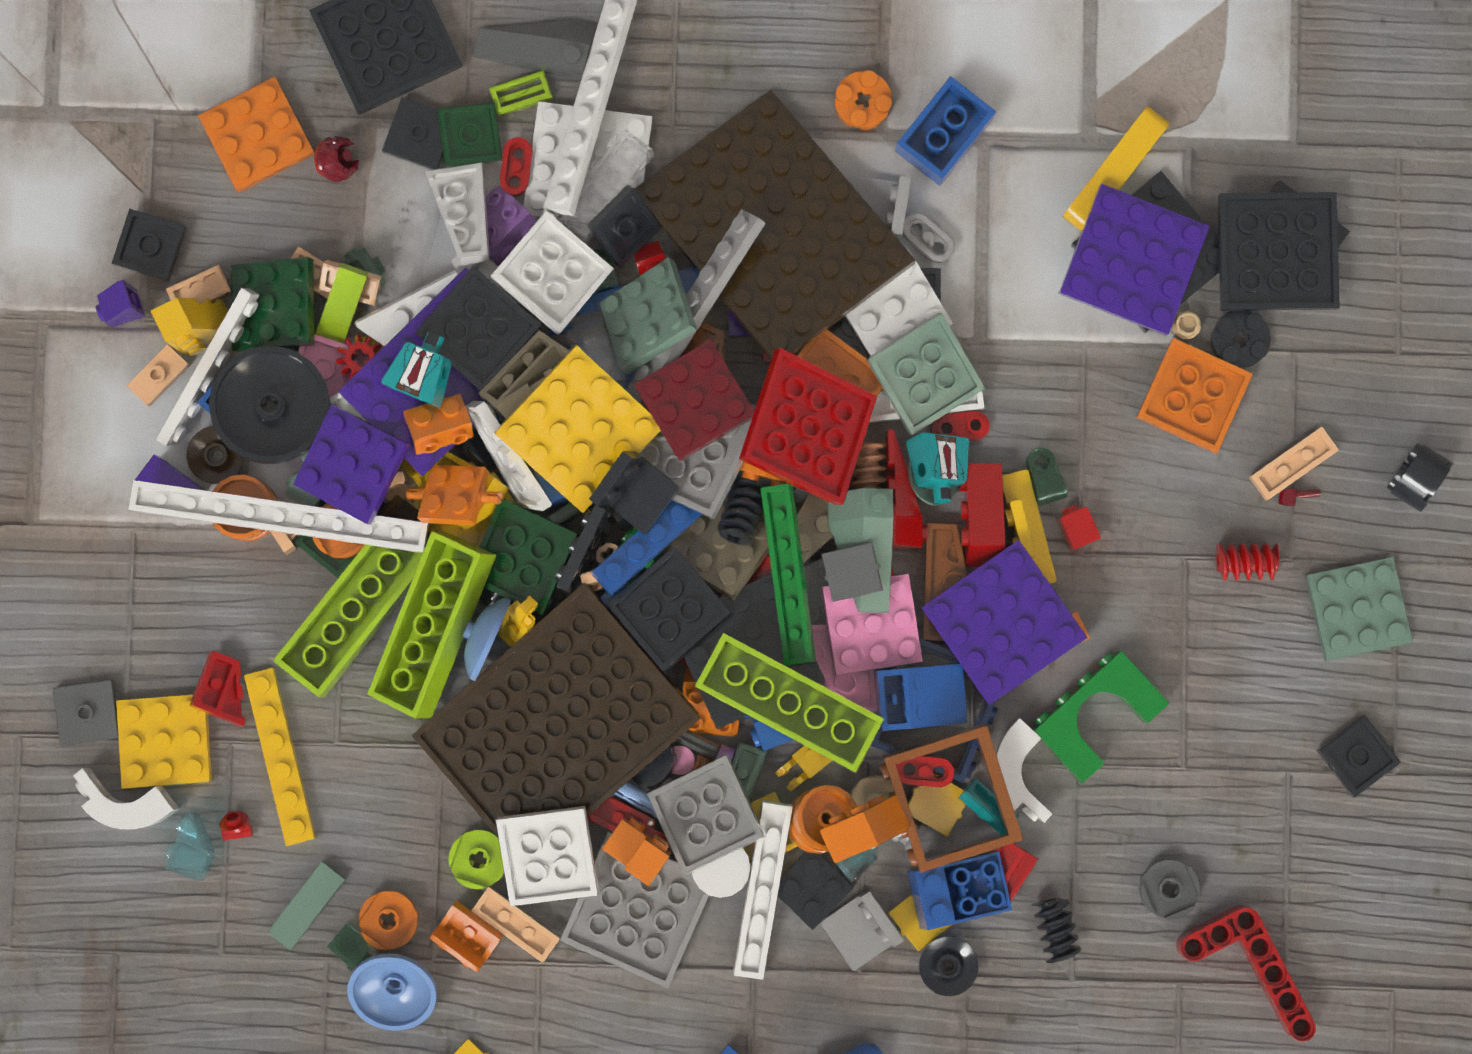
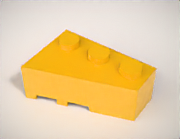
M177 297L151 310V313L165 342L184 355L190 354V356H194L206 350L205 345L211 343L228 313L223 299H217L211 303L209 298H204L201 300L202 303H198L196 298Z

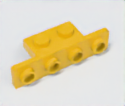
M1022 470L1002 475L1003 493L1007 505V510H1004L1005 520L1008 527L1012 526L1015 538L1011 539V542L1013 544L1020 540L1049 583H1055L1057 579L1029 471Z

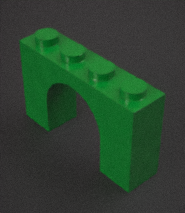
M1112 651L1107 653L1098 662L1101 667L1093 674L1090 671L1085 673L1076 682L1079 687L1073 693L1066 691L1055 701L1058 706L1050 714L1046 710L1033 721L1036 726L1032 730L1079 783H1084L1104 764L1082 739L1077 728V714L1087 698L1099 692L1116 695L1143 723H1149L1170 704L1122 651H1118L1115 654Z

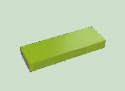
M340 263L315 335L344 344L369 272Z

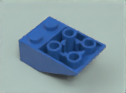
M961 664L874 671L877 715L884 718L879 730L887 731L967 723L964 676Z
M999 852L969 857L920 873L918 868L907 870L920 929L931 930L1012 910Z

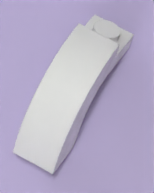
M1016 718L1002 734L995 752L1014 811L1022 803L1025 806L1022 811L1033 822L1039 819L1045 823L1052 813L1027 790L1021 774L1024 758L1041 738L1020 718Z
M82 768L73 775L77 780L75 786L84 797L89 796L90 798L81 807L93 819L112 828L128 830L152 826L164 821L180 809L163 786H155L136 801L124 802L116 799L106 790L91 768Z

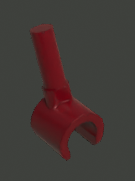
M1284 489L1279 493L1278 504L1295 506L1296 498L1320 497V490L1297 491L1296 489Z

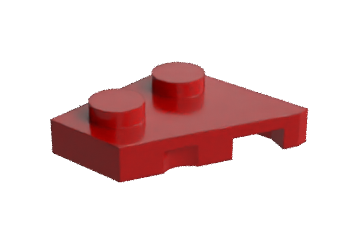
M210 651L189 706L239 727L244 726L245 716L242 717L241 709L243 690L240 685V661L216 651Z

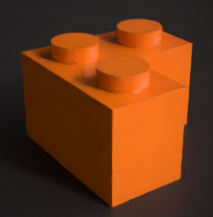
M882 794L867 801V804L864 803L851 809V816L846 817L845 812L828 819L830 825L821 829L820 833L834 863L879 846L910 829L911 826L897 796L894 795L885 799Z
M624 817L602 850L626 866L624 869L647 886H650L673 851L668 848L670 844L666 839L658 834L652 837L644 831L646 826L633 817L630 820Z

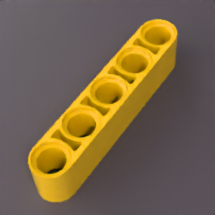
M1147 106L1062 217L1082 232L1099 185L1104 184L1120 190L1170 125V122Z

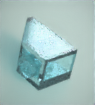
M871 848L836 864L852 883L878 859L874 854L878 848Z

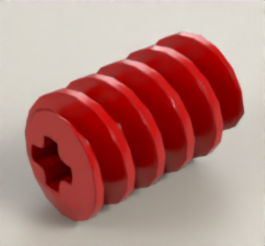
M1232 543L1226 546L1225 551L1222 544H1217L1215 551L1216 571L1221 573L1223 581L1227 580L1229 572H1232L1235 581H1238L1241 572H1244L1247 581H1250L1253 572H1256L1259 581H1262L1264 572H1268L1270 580H1274L1279 567L1278 544H1274L1271 550L1270 545L1264 543L1261 549H1259L1257 544L1252 543L1248 550L1244 543H1240L1237 551Z

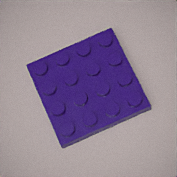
M1100 184L1058 294L1167 336L1210 226Z
M1020 540L921 607L989 705L1088 638Z

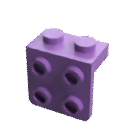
M497 186L486 196L489 253L495 263L500 266L537 220L515 198L506 193L501 186Z

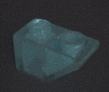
M188 812L186 816H181L178 821L176 832L179 834L175 844L171 843L166 852L165 860L168 862L165 869L200 881L206 877L215 850L199 813Z

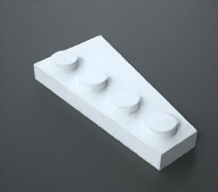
M482 162L426 171L427 179L460 264L467 265L490 261L485 177Z
M472 401L465 407L470 419L518 505L540 511L550 507L552 503L523 459L494 433L500 424L496 420L493 408L488 403H485V401Z

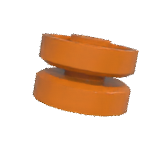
M247 475L230 476L220 481L212 490V492L279 501L274 490L266 483ZM213 523L214 527L223 535L243 542L257 541L270 533L267 530Z
M823 785L802 792L791 802L793 808L788 831L789 837L797 847L808 853L822 854L829 852L820 830L829 826L828 819L845 812L846 817L851 816L850 810L857 807L856 802L848 792L837 786Z

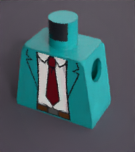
M428 331L422 347L406 342L381 383L391 389L441 408L451 368V361L438 354L445 338Z
M922 432L907 440L906 446L915 484L918 487L933 488L934 503L945 504L951 502V490L964 484L967 480L969 438Z

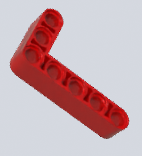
M1243 905L1235 906L1184 932L1178 937L1176 941L1177 952L1189 961H1199L1238 941L1287 1035L1301 1042L1308 1041L1314 1036L1316 1032L1315 1022L1260 916L1255 910ZM1242 912H1248L1250 915V922L1246 927H1240L1237 922L1238 916ZM1221 925L1224 929V936L1222 939L1214 941L1211 937V931L1215 926ZM1261 938L1264 942V948L1260 953L1254 954L1251 945L1254 940ZM1190 939H1196L1198 943V949L1193 954H1187L1185 951V944ZM1275 965L1278 975L1275 979L1269 981L1266 979L1265 971L1269 966ZM1285 992H1289L1292 997L1291 1003L1286 1007H1281L1279 1003L1280 996ZM1299 1019H1303L1306 1024L1304 1031L1295 1034L1293 1030L1294 1023Z

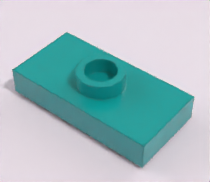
M974 777L959 796V799L1001 835L1007 834L994 793Z

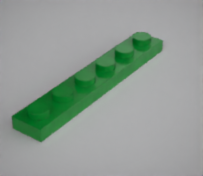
M787 483L761 488L784 666L816 662L793 485Z

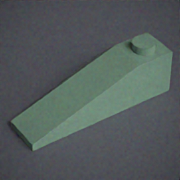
M861 488L847 491L843 505H834L827 501L830 533L833 534L838 550L873 542L877 564L881 565L879 573L883 591L853 597L858 613H889L893 536V489Z

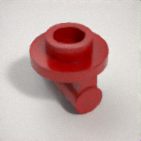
M238 811L229 812L219 823L223 841L253 836V827L246 813Z

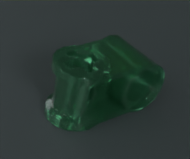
M1038 448L1030 452L1026 459V467L1029 471L1038 505L1043 506L1067 498V489L1053 453L1046 448ZM1037 454L1041 458L1046 457L1047 463L1043 465L1044 470H1042L1041 466L1034 465V461L1038 459Z

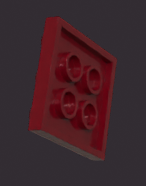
M711 339L633 384L679 462L749 422L754 414L752 406Z

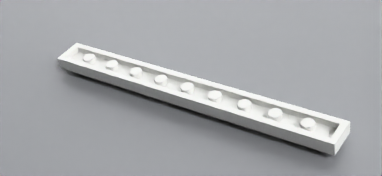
M605 0L543 207L549 213L570 216L575 214L637 0Z
M133 480L128 509L136 512L419 553L424 552L429 528L428 523L377 515L372 524L369 525L341 510Z

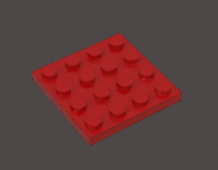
M782 348L775 349L739 460L834 505H843L877 396Z

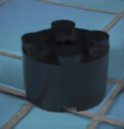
M1417 443L1402 463L1407 468L1401 467L1386 488L1391 490L1390 493L1422 512L1428 504L1426 502L1436 493L1454 463L1423 444L1421 446Z

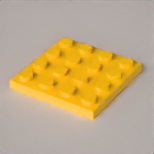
M575 345L494 433L576 508L584 513L593 503L589 498L622 451H636L640 453L660 432V429L650 412L578 345Z

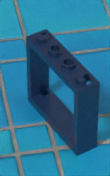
M919 638L921 650L960 664L951 650ZM908 664L893 666L892 669L907 668ZM984 699L974 726L983 723H993L998 710L997 707H994L995 702L989 705ZM881 730L878 731L871 744L872 747L887 753L901 750L899 747L879 740ZM977 739L967 741L957 770H954L953 779L964 783L965 778H971L976 767V762L972 760L976 750L980 751ZM937 766L933 770L942 775L945 772L941 766Z

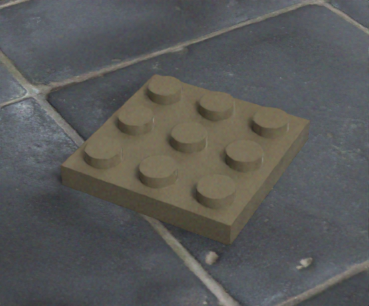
M726 497L715 519L702 515L668 545L660 555L662 557L675 546L710 588L734 601L769 554L765 518L761 515H756L759 518V522L757 525H753L756 531L755 534L749 535L752 538V543L749 546L728 542L720 536L717 526L721 521L724 505L728 501V497Z

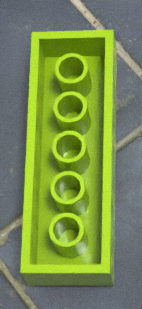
M431 531L367 695L415 719L432 718L464 637L462 636L469 620L471 621L496 558L495 554L448 532Z
M364 545L274 658L273 662L316 696L325 698L407 595L423 553Z
M725 633L722 634L695 687L855 773L884 721V718Z

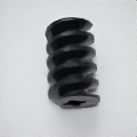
M747 478L734 480L731 491L728 494V501L725 503L724 511L721 514V521L717 526V530L722 538L737 545L749 546L752 543V538L749 535L755 534L756 530L753 525H757L759 522V518L756 515L762 513V507L760 506L763 505L761 488L765 486Z
M1053 898L1031 905L1041 907V910L1034 914L1035 918L1044 919V922L1038 925L1037 929L1047 930V934L1042 936L1040 941L1050 942V945L1043 949V953H1052L1053 957L1048 959L1046 963L1070 959L1081 951L1080 946L1071 945L1079 938L1077 934L1068 933L1076 927L1075 923L1066 922L1073 915L1071 911L1063 910L1070 904L1068 899Z

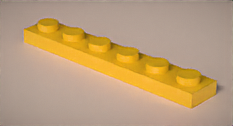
M275 668L246 674L244 678L285 844L289 846L316 839Z

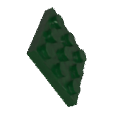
M301 257L231 265V306L241 288L251 289L259 294L256 300L258 307L250 318L247 317L242 325L244 328L243 334L236 343H232V351L239 353L262 346L291 348L314 345V266L312 258Z
M502 498V502L497 504L479 546L496 555L484 588L511 599V601L515 602L518 600L520 603L525 601L530 595L538 603L534 611L541 615H546L558 588L556 587L558 583L555 580L556 574L562 564L567 565L571 556L568 553L569 547L575 537H580V533Z

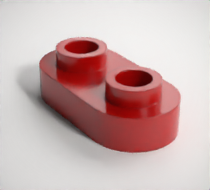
M521 137L510 139L503 149L500 185L511 196L524 194L529 185L533 151L530 143ZM522 150L524 155L521 158H515L514 152ZM513 178L520 179V184L516 187L510 185V181Z
M979 411L945 414L933 422L931 434L969 438V442L978 441L987 435L990 423L987 416ZM973 420L978 421L981 425L977 431L970 427V422ZM949 424L952 428L951 433H943L941 426Z
M923 755L895 764L901 782L907 785L941 788L950 784L954 777V768L951 762L944 757ZM908 763L915 766V770L910 774L905 773L903 770L904 766ZM937 766L943 767L945 770L944 775L935 776L933 774L934 768Z

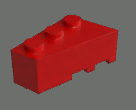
M968 464L967 480L959 486L960 492H964V501L960 503V517L964 519L965 528L961 530V544L965 546V567H980L1005 548L1002 464Z

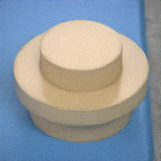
M1181 311L1176 314L1171 328L1174 335L1179 339L1190 340L1199 333L1201 322L1195 313Z

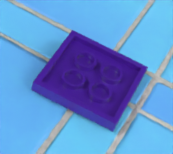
M331 404L293 485L354 518L371 525L410 444Z

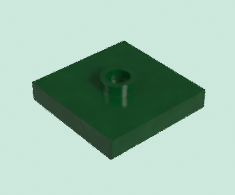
M494 102L437 108L436 112L445 167L502 161Z

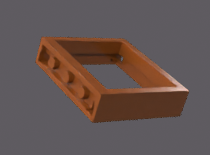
M986 724L973 726L882 756L884 763L880 764L884 781L890 780L893 792L888 793L889 797L897 796L911 826L910 829L901 833L902 838H909L912 847L907 850L911 866L917 865L920 873L1023 840ZM977 739L1007 834L925 859L895 764Z

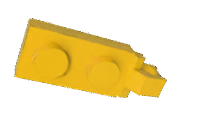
M530 595L522 603L516 600L508 607L497 633L510 648L528 633L535 624L536 618L532 613L537 608L538 603Z

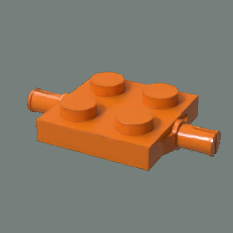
M434 465L430 469L424 488L408 487L406 491L408 500L422 501L417 516L422 523L475 526L479 511L485 503L500 504L502 502V493L500 491L486 490L489 471L485 467Z

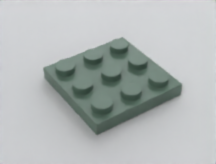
M669 257L600 302L619 370L625 375L630 374L697 330L676 263Z
M942 313L933 316L866 359L910 435L915 434L985 389Z
M1393 557L1305 575L1324 661L1413 643Z

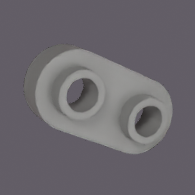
M921 213L911 214L905 219L903 236L909 243L932 262L942 263L949 259L953 252V241L943 230ZM918 225L921 227L922 232L914 234L911 231V227ZM935 244L942 245L943 252H934L933 246Z

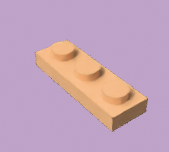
M1320 427L1255 472L1249 479L1264 500L1267 501L1335 454L1339 449L1324 428Z
M490 886L471 910L542 963L561 939L518 906H510L509 900Z

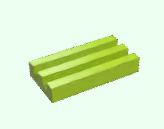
M544 70L489 88L499 117L537 105L538 101L546 102L553 100ZM538 80L542 82V84L498 98L497 95L498 93ZM545 91L543 94L501 107V104Z

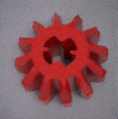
M360 334L355 335V344L349 338H346L344 341L349 347L348 350L343 347H338L337 349L345 357L336 359V364L346 365L340 370V373L344 376L351 372L349 380L363 367L359 366L357 361H354V357L358 358V353L363 352L365 357H369V362L382 348V344L379 342L371 346L373 338L369 335L364 343H362Z

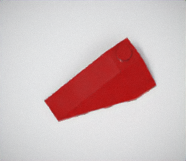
M888 429L885 443H887V447H885V455H887L885 459V466L887 467V470H885V478H887L885 489H893L892 549L922 548V542H927V525H922V515L915 493L908 480V471L895 431Z

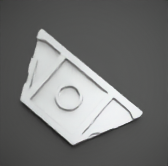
M454 270L356 320L357 328L385 346L458 275L457 271Z

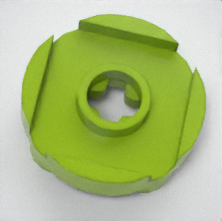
M482 829L469 831L455 840L451 846L448 857L449 866L456 880L463 886L471 889H482L492 886L503 877L505 872L500 842L493 832ZM478 851H482L483 857L487 861L486 864H480L478 868L474 866V861L470 858L472 854L476 855Z

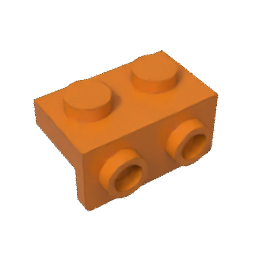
M461 394L444 398L441 408L431 404H424L403 411L417 455L433 453L441 447L461 444L473 437L472 422Z
M456 900L441 923L431 934L430 939L439 948L460 960L465 967L478 972L504 935Z

